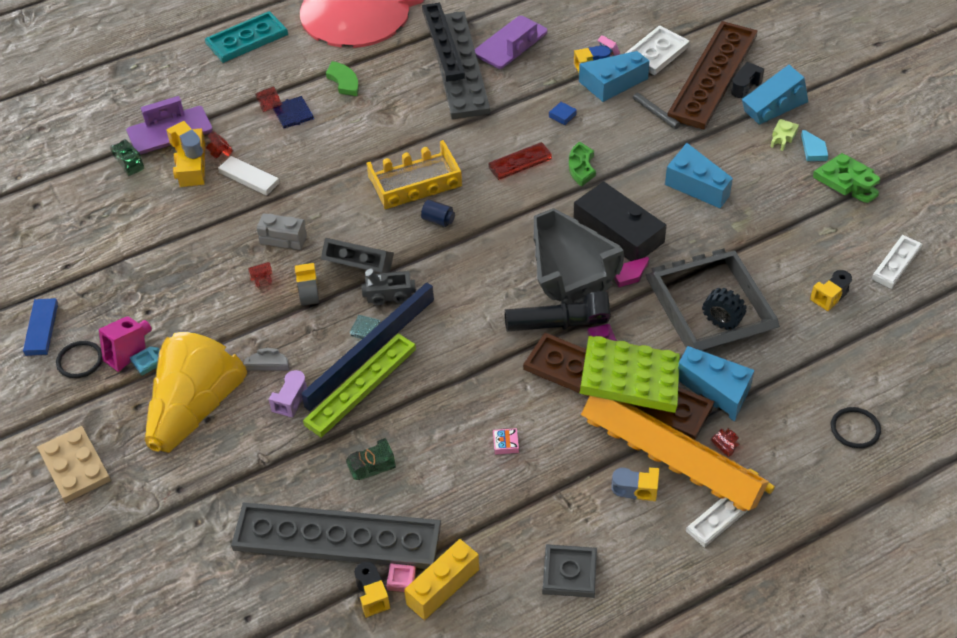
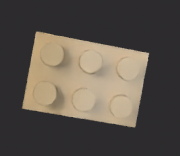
M83 426L37 446L65 503L111 481Z

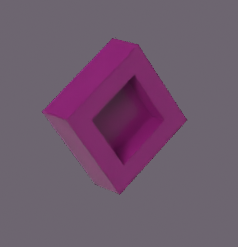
M610 324L588 328V336H601L608 340L617 341Z

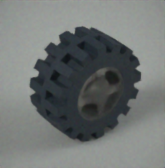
M727 288L712 290L703 303L702 310H704L703 314L708 316L706 319L712 321L713 325L717 324L719 328L723 329L725 327L726 330H729L730 328L735 329L747 312V306L744 305L745 301L739 298L740 295L733 294L734 291L732 290L727 291Z

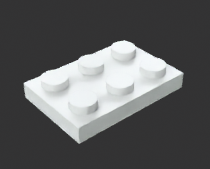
M659 25L626 53L634 51L641 53L650 61L649 73L656 75L689 48L690 41Z

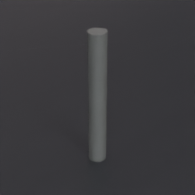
M638 92L634 94V100L674 129L680 126L679 121L667 116L665 111Z

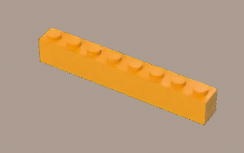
M589 396L581 413L582 416L588 419L587 422L589 424L607 429V434L628 441L627 445L635 450L642 449L648 453L650 459L657 462L663 461L669 465L668 468L678 474H686L690 477L689 480L698 486H707L712 489L711 493L722 499L728 498L733 501V506L742 511L752 510L757 507L769 483L768 480L629 403Z

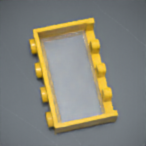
M444 140L440 141L439 154L431 156L429 148L423 147L421 149L422 159L412 161L410 154L404 153L402 155V165L393 167L391 160L386 158L383 160V170L374 172L371 162H367L368 178L371 180L384 209L462 186L461 170Z

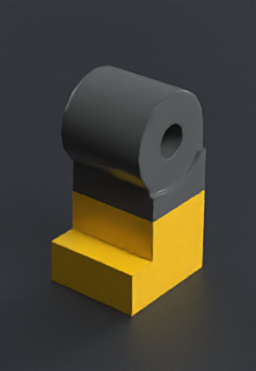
M314 263L296 265L295 273L301 306L318 304L319 296Z

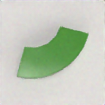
M331 61L326 71V78L338 84L339 94L357 96L359 84L354 71L344 64Z
M579 141L570 152L569 171L572 178L580 186H583L596 176V170L590 164V160L594 157V150Z

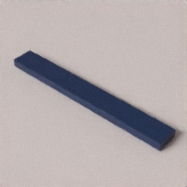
M425 283L301 393L304 408L308 411L314 409L434 301L433 286Z

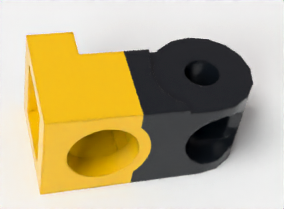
M837 270L825 284L821 282L816 283L813 286L810 300L826 311H829L848 294L849 285L852 282L851 274L845 270Z
M371 562L358 564L354 573L358 589L364 592V596L360 597L365 618L390 609L389 598L376 566Z

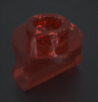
M721 428L711 438V442L727 457H730L740 445L737 441L739 436L730 428L726 431Z

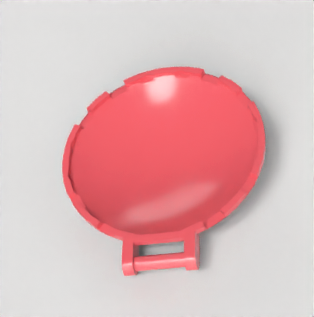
M304 0L300 9V20L304 30L317 41L321 39L326 41L327 45L342 47V45H353V48L365 47L380 43L395 35L396 30L400 26L403 27L408 19L409 7L420 4L424 0Z

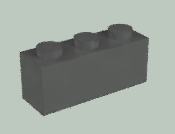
M325 238L321 259L366 270L372 269L375 272L390 273L394 252Z

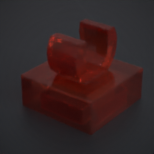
M274 86L255 94L263 113L282 105Z
M215 131L208 135L211 142L206 146V149L211 152V156L218 158L222 152L227 156L233 152L226 139Z
M270 262L248 268L250 280H255L257 288H260L259 280L261 278H265L268 281V285H271L272 278L270 275H272V268Z

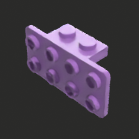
M520 15L475 49L476 57L498 69H502L547 34V28Z
M179 96L141 107L144 123L126 129L135 153L138 155L171 145L166 129L182 121H185L191 129L202 128L203 135L213 131L203 107L196 106L183 110Z

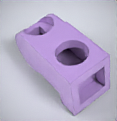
M297 370L290 371L285 375V383L279 394L272 392L269 398L271 412L294 417L303 400L301 393L307 388L304 374Z

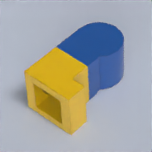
M607 46L574 50V65L578 73L580 63L610 57L611 50Z

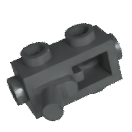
M368 269L365 272L366 284H362V296L367 297L368 303H373L374 305H382L385 301L404 303L412 295L411 293L416 292L415 279L410 280L409 271L376 274L372 269Z

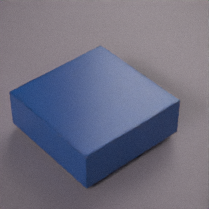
M563 102L557 104L549 112V118L563 125H566L577 115V109Z

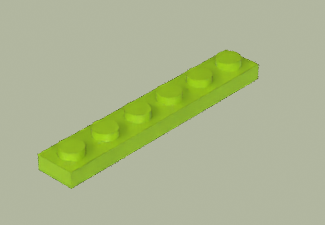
M398 333L303 420L304 426L322 438L416 350V345Z

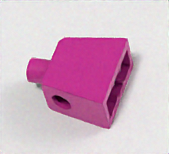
M124 317L100 328L99 337L103 361L117 372L122 370L131 362L130 357L146 348L144 336L152 331L151 325L146 320L138 323L130 317Z

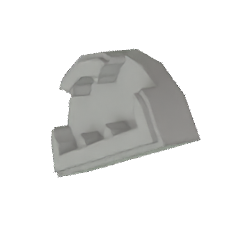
M258 349L257 353L247 357L244 361L247 371H289L288 359L278 349Z

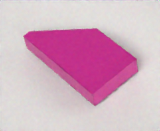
M645 257L623 263L620 274H616L614 277L618 288L639 282L642 273L649 264V258Z

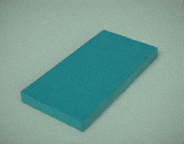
M268 11L205 38V43L224 63L287 36L288 29Z

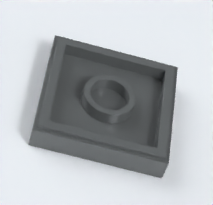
M546 544L542 594L595 598L597 548Z

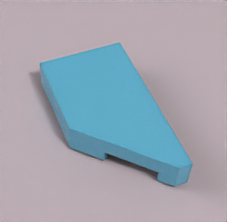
M802 130L801 138L806 160L827 161L828 152L825 141L806 130Z
M148 347L130 357V360L139 373L144 375L157 368L160 350L158 347Z

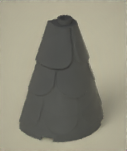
M554 208L534 216L533 239L536 246L537 279L541 288L550 299L565 302L566 304L583 303L587 294L598 291L606 292L613 285L611 281L616 274H620L624 262V251L620 245L597 234L596 231L580 224L578 220Z

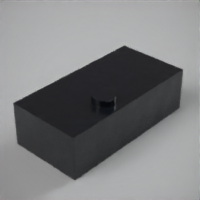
M604 181L574 202L573 218L578 220L580 224L596 231L597 234L620 245L624 251V257L629 261L645 258L665 243L667 225Z

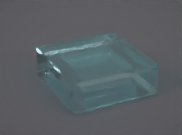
M358 315L350 330L351 336L363 339L380 324V320Z

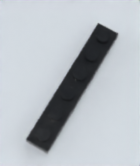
M440 2L422 5V12L446 82L465 79V72Z

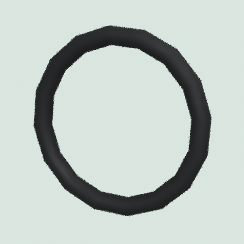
M91 341L73 342L64 347L58 354L56 359L57 370L68 378L89 376L102 364L101 348ZM88 345L96 349L99 356L97 363L88 371L73 374L66 372L61 367L62 356L71 348Z
M847 407L839 410L833 415L830 423L831 431L835 438L842 444L852 448L872 446L879 440L881 435V426L877 418L869 411L859 407ZM848 412L864 414L875 424L876 434L873 439L865 443L847 441L836 430L837 419L842 414Z

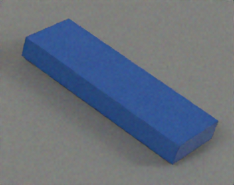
M56 298L34 299L23 348L25 356L48 355L58 307Z

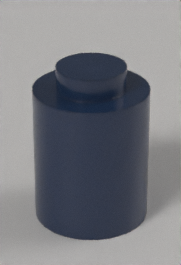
M428 199L422 207L421 218L447 227L454 221L455 212H453V207Z

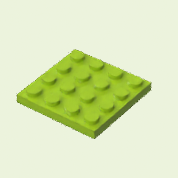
M589 336L579 394L675 413L678 403V366L680 354L674 353L671 350L654 349L646 345L629 344L626 341L608 340L601 336Z

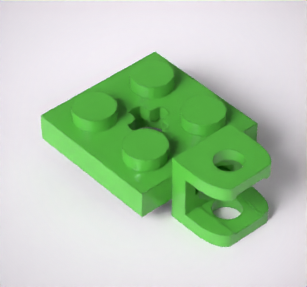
M843 153L822 165L813 173V178L843 195H847L852 191V196L860 201L869 203L879 196V191L873 186L880 183V177L874 174L873 169Z

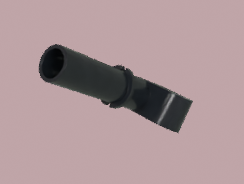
M598 291L587 294L583 303L566 304L561 302L560 305L505 309V327L507 332L558 327L566 330L570 326L608 323L611 318L609 296L607 292Z

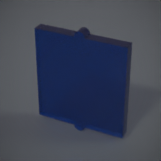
M302 96L290 100L286 99L283 102L272 105V109L283 129L314 119Z

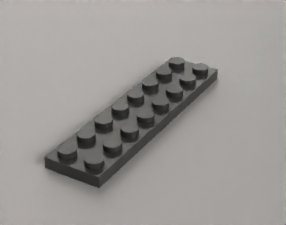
M465 11L444 14L465 72V79L446 82L437 57L451 119L490 114V105Z
M243 502L231 546L233 551L358 563L371 562L379 565L400 564L427 569L436 560L441 520Z

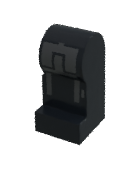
M746 62L733 78L731 94L737 98L746 97L753 85L759 86L762 83L765 68Z

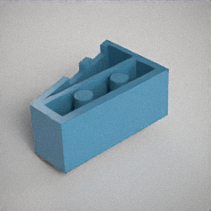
M638 51L580 63L579 82L604 102L647 80L650 61Z
M787 65L742 99L744 111L759 125L809 102L805 77L790 65Z
M686 143L667 166L665 185L721 208L730 197L733 178Z
M687 346L679 361L678 381L694 393L702 394L707 399L715 401L714 407H720L729 414L730 419L735 421L751 388L754 370Z

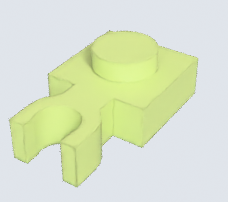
M779 119L773 130L771 147L773 148L775 144H781L780 150L783 151L786 142L792 143L799 125Z

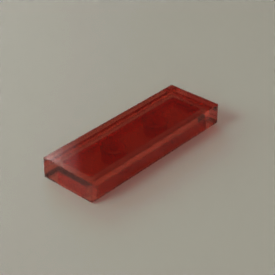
M540 142L489 162V169L500 180L551 160L552 154Z

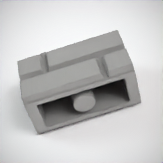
M263 213L257 225L259 242L263 245L301 250L307 237L304 219Z

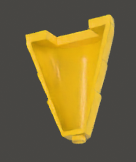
M178 332L164 340L158 354L156 377L153 380L152 400L148 405L145 433L147 447L153 451L170 453L199 427V423L216 409L221 401L244 381L247 370L236 354L231 356L224 351L226 346L196 333Z

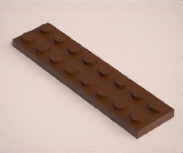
M721 21L668 111L667 116L676 119L680 123L705 130L755 41L758 30Z
M544 333L524 362L523 370L580 393L586 349ZM678 387V403L675 413L638 405L633 406L696 440L714 407L715 401Z

